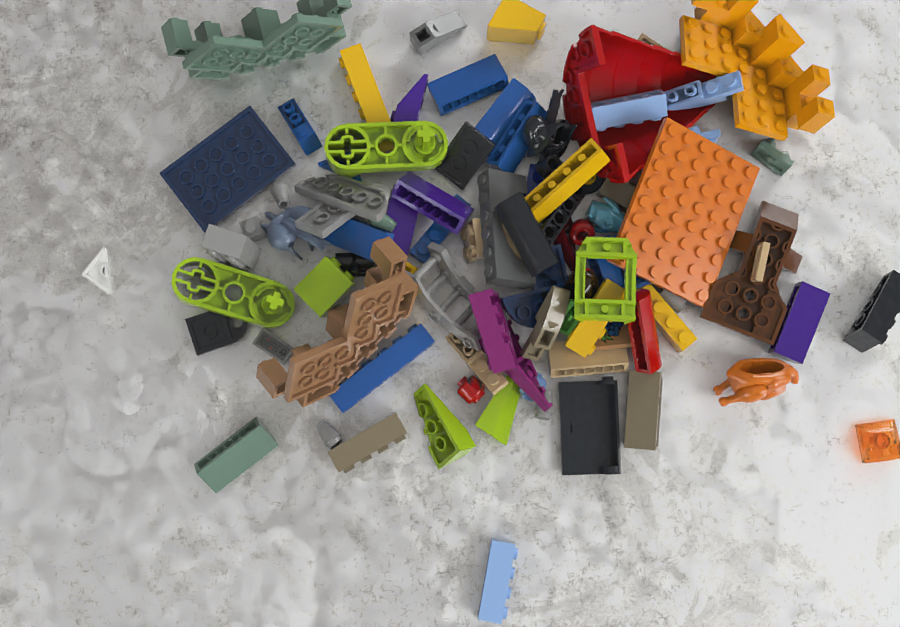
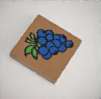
M608 321L605 326L607 330L601 339L598 338L594 343L596 346L595 351L631 347L628 324Z

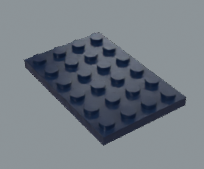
M248 106L159 174L206 233L209 224L218 225L295 167L296 164L253 108Z

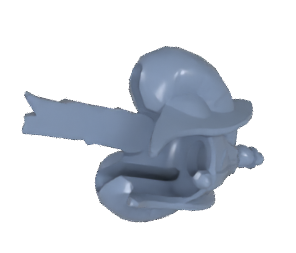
M288 207L279 215H275L270 211L264 213L271 222L269 225L261 224L260 226L267 234L269 243L277 250L288 251L298 259L303 260L293 249L296 236L307 241L311 251H314V246L322 251L325 248L324 246L330 245V242L296 228L294 221L312 209L310 207Z

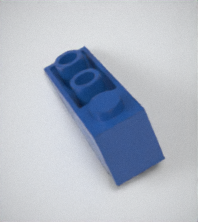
M294 98L277 107L306 156L323 147Z

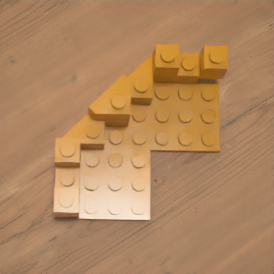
M691 0V4L696 6L694 9L695 18L682 15L679 19L682 65L720 77L738 70L740 71L744 91L732 94L736 128L784 141L788 138L787 127L815 134L835 118L833 101L818 96L831 85L829 69L814 64L805 71L800 68L791 55L805 41L781 14L777 15L765 27L751 11L759 0Z

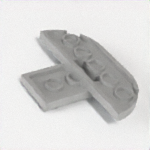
M329 174L326 177L316 179L312 177L294 185L295 192L321 201L317 206L294 221L296 228L323 239L355 215L379 222L387 212L386 196L381 189L343 175Z

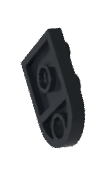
M211 311L185 319L197 356L241 341L247 333L248 323L243 322L240 327H234L232 323L234 318Z

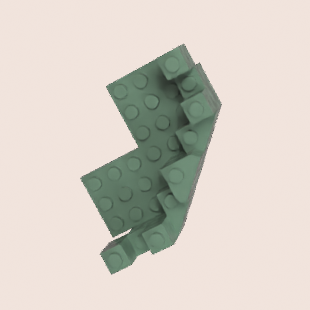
M299 0L296 3L299 13L293 14L288 21L282 24L280 23L277 10L262 9L261 7L253 8L249 14L241 19L245 37H242V35L223 37L219 23L203 21L194 30L196 40L193 41L188 21L176 17L168 19L161 27L168 56L185 57L182 65L183 69L189 71L190 78L224 80L229 78V74L239 72L240 75L254 72L255 67L265 65V68L280 65L281 60L290 58L291 61L306 58L305 54L316 52L317 55L326 52L346 37L341 15L352 7L351 0Z

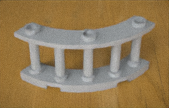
M431 242L427 246L430 258L414 274L406 270L404 271L419 286L416 297L429 312V316L460 339L466 347L480 351L481 346L478 337L481 334L478 328L470 333L461 327L473 314L471 303L455 322L444 313L459 296H463L470 302L468 295L475 293L473 291L475 287L464 276L460 277L454 270L456 265L452 261L447 249ZM436 263L440 269V275L425 289L420 278ZM446 279L454 287V291L438 306L430 295ZM503 309L504 314H505V318H506V321H507L508 319H507L505 310Z

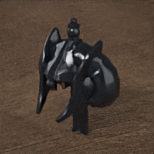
M553 89L545 120L541 116L533 115L525 121L523 136L529 147L528 158L536 155L540 156L539 160L551 155L560 158L565 153L577 125H572L564 119L557 120L564 92L563 89L559 93L558 90Z

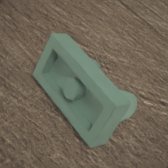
M774 138L762 140L751 153L753 157L780 176L794 163L790 159L788 151L780 152L776 149Z

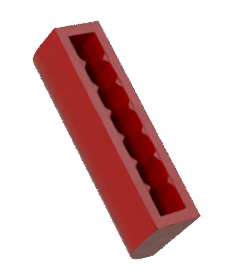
M642 288L636 292V320L627 324L636 372L653 374L662 367L651 294L648 289Z

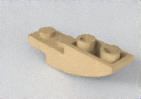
M452 333L445 337L493 395L509 384L501 373L493 374V371L489 370L488 358L482 350L477 351L474 348L466 347Z

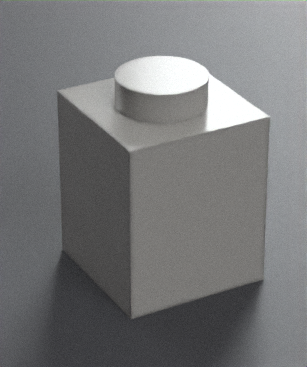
M257 215L239 222L243 235L248 236L253 242L267 238L266 233L260 226L262 221Z

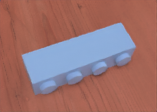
M661 89L591 102L597 131H604L606 128L613 126L614 128H621L629 123L641 124L645 120L657 121L661 120L662 117L668 116L666 93Z
M491 538L478 620L502 624V619L507 617L508 607H505L506 599H510L511 587H508L509 579L513 580L515 568L512 567L513 559H517L518 548H515L516 544L514 542Z

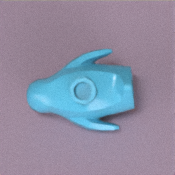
M607 197L603 199L608 204L592 200L586 211L585 218L597 225L594 226L595 231L599 233L618 232L625 216L618 204Z

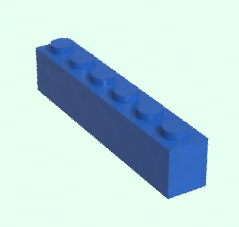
M415 323L407 329L408 334L404 337L400 335L392 341L393 345L388 349L386 347L382 348L376 353L378 357L374 360L368 359L361 365V370L357 373L355 372L349 379L346 377L347 380L343 384L339 383L340 388L338 391L329 396L342 413L347 412L435 344L434 339L422 324L417 325Z

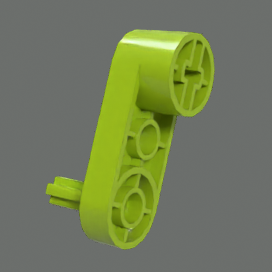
M434 122L347 123L336 126L328 133L325 138L324 149L328 165L333 172L352 178L362 173L426 171L434 169L446 157L448 140L443 129ZM387 141L392 143L395 148L390 153H383L378 147L382 142ZM345 148H351V154L345 155Z
M198 257L184 259L176 266L172 273L171 285L175 297L181 303L190 307H198L256 326L272 329L282 326L294 313L295 300L293 293L287 286L271 279ZM199 266L198 269H192V272L184 270L187 267ZM202 267L210 272L213 279L204 277L205 273L202 271ZM180 276L193 280L194 276L200 277L199 283L212 286L214 289L198 285L197 289H192L191 282L178 279L177 277ZM176 285L186 288V292L190 294L189 298L183 296ZM229 286H237L242 292V297L237 301H231L226 297L225 290ZM199 292L208 295L203 299H192L193 296H198Z

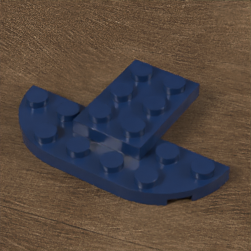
M561 244L551 246L560 263L536 275V284L531 286L532 291L500 298L503 309L516 323L524 327L534 328L537 323L535 316L551 287H565L568 273Z

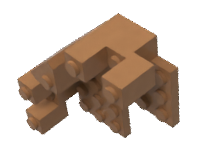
M389 236L378 239L372 244L370 258L378 266L366 271L364 280L366 288L353 292L349 303L329 310L325 330L333 339L320 346L311 348L307 343L291 350L288 373L275 357L258 364L256 378L273 399L284 394V399L288 403L297 400L302 407H305L336 393L340 388L339 383L345 377L349 379L360 368L358 364L364 357L368 359L378 349L377 344L383 337L387 339L397 329L395 325L402 318L406 319L411 314L419 286L404 271L408 256Z

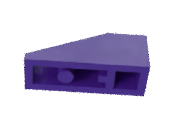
M424 74L399 102L396 111H392L391 122L419 121L429 81L428 74Z

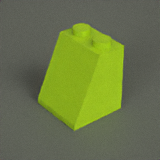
M325 256L293 289L319 317L327 318L329 310L338 307L357 285L353 281L355 279L354 276L348 271L344 272L340 268L341 263L335 257Z

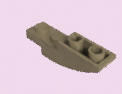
M557 286L551 287L535 316L537 323L520 351L523 358L539 361L545 350L550 351L566 314L570 290Z

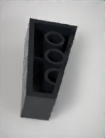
M895 270L883 276L871 295L874 299L868 301L863 307L862 312L864 314L858 320H855L851 326L854 329L853 332L849 335L847 334L843 339L844 342L861 353L878 344L882 345L888 338L887 332L894 326L896 322L895 317L900 313V273Z

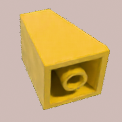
M502 0L488 24L486 39L496 42L534 45L536 40H541L544 35V29L547 25L545 22L546 14L520 0Z

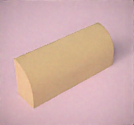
M555 341L550 351L547 350L550 378L627 372L629 365L626 348L594 350L590 356L587 354L586 358L564 345L565 341Z

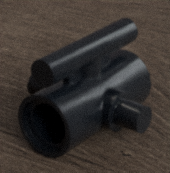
M335 253V258L341 263L340 268L344 272H350L354 277H364L367 270L375 268V262L354 253Z

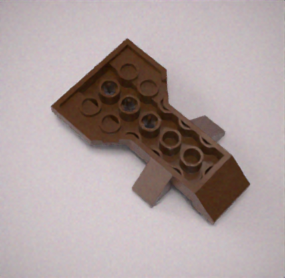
M766 201L761 202L752 232L747 233L736 230L729 247L730 250L743 253L736 272L713 282L709 297L700 313V318L744 336L774 345L787 312V307L782 301L776 284L782 270L796 274L803 257L791 249L798 228L799 214ZM761 242L771 243L763 282H753L750 279L757 245ZM751 291L753 298L747 300L745 293ZM744 309L746 316L740 318L738 311Z

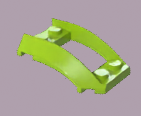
M586 237L582 242V245L576 251L574 319L582 323L584 320L616 321L624 322V324L636 320L637 253L631 247L632 244L628 238ZM586 258L625 260L624 300L585 299Z

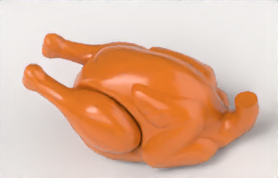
M775 358L742 359L727 370L726 375L728 378L720 385L715 386L713 391L719 396L724 390L731 387L735 393L734 395L718 399L722 407L735 402L753 403L759 400H768L784 393L786 385L790 382L798 384L799 374L794 367Z

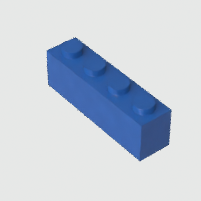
M525 99L486 160V163L492 169L514 173L529 149L523 136L525 121L533 115L541 116L545 120L547 111L538 102Z

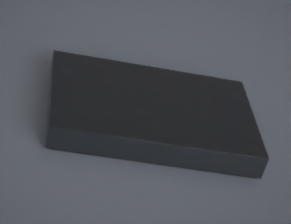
M465 121L448 145L443 162L435 169L461 190H464L497 144L468 121Z

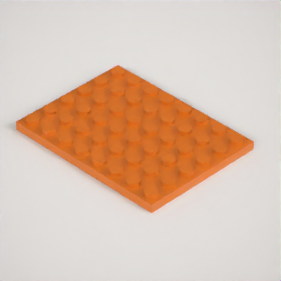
M664 118L616 238H628L632 244L631 247L637 253L636 276L703 308L709 297L713 282L719 276L760 168L672 119ZM607 259V262L625 270V260Z

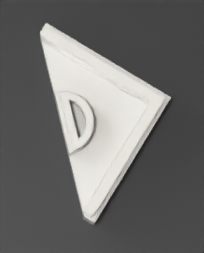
M102 247L81 275L111 296L113 292L108 250Z

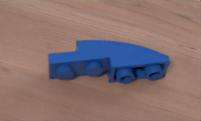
M458 194L454 196L458 200L462 201L463 203L471 207V204H469L467 201L461 198ZM433 221V224L413 246L409 254L421 264H424L430 258L427 246L431 242L442 245L452 232Z

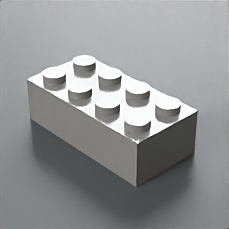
M212 224L208 225L201 247L206 250V254L215 258L219 263L227 266L233 264L237 269L248 272V269L255 270L262 250L248 236Z

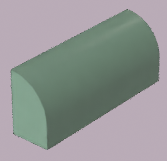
M256 416L194 464L197 475L217 493L279 445L270 431Z

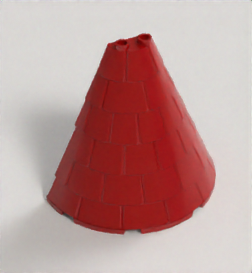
M590 25L578 35L580 39L577 43L571 45L565 61L562 82L566 84V94L562 95L565 120L569 121L572 125H577L573 132L572 141H577L579 147H582L592 138L611 161L600 169L596 175L600 178L607 177L612 183L629 182L639 170L644 169L664 118L668 117L689 128L717 104L683 110H667L668 116L662 117L661 120H645L641 124L629 123L621 128H614L613 126L606 128L604 131H597L591 102L659 89L665 92L697 80L703 83L715 79L716 75L682 65L681 53L673 52L658 45H650L595 25Z

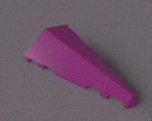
M509 319L507 320V325L520 368L506 371L505 373L546 412L553 404L548 403L544 395L546 390L544 386L540 387L536 379L538 374L531 360L521 356L520 351L522 348L518 342L520 337L518 334H514L511 327L513 323ZM481 338V339L479 340V344H480V346H481V349L484 351L483 346H482V341H483V340H482V338Z

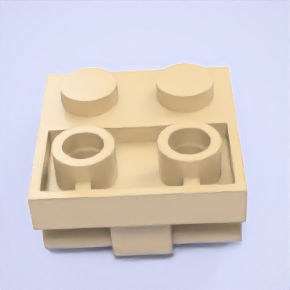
M480 218L471 219L460 231V238L464 242L463 257L466 259L467 264L475 263L483 258Z

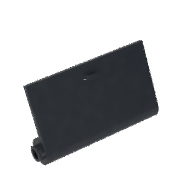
M605 376L600 381L558 382L562 475L621 474L617 380H613V376Z

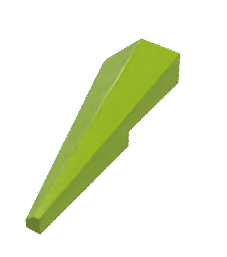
M508 375L505 378L509 384L492 397L475 423V426L505 446L508 443L520 397V387Z

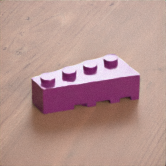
M490 288L468 295L477 328L483 340L482 346L489 358L487 360L489 370L493 371V374H499L520 368L499 293Z

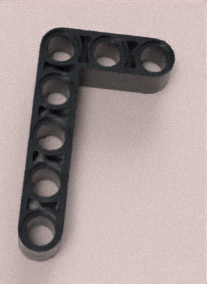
M551 155L539 160L536 164V170L545 180L563 162L557 156ZM584 184L539 223L550 245L553 244L585 197L586 187Z

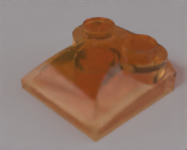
M894 419L855 425L862 463L900 459V439Z

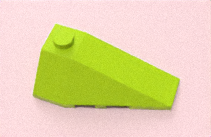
M423 384L413 395L419 416L423 418L426 427L423 429L424 434H428L431 445L428 446L429 452L438 469H442L468 454L476 445L462 423L429 386Z

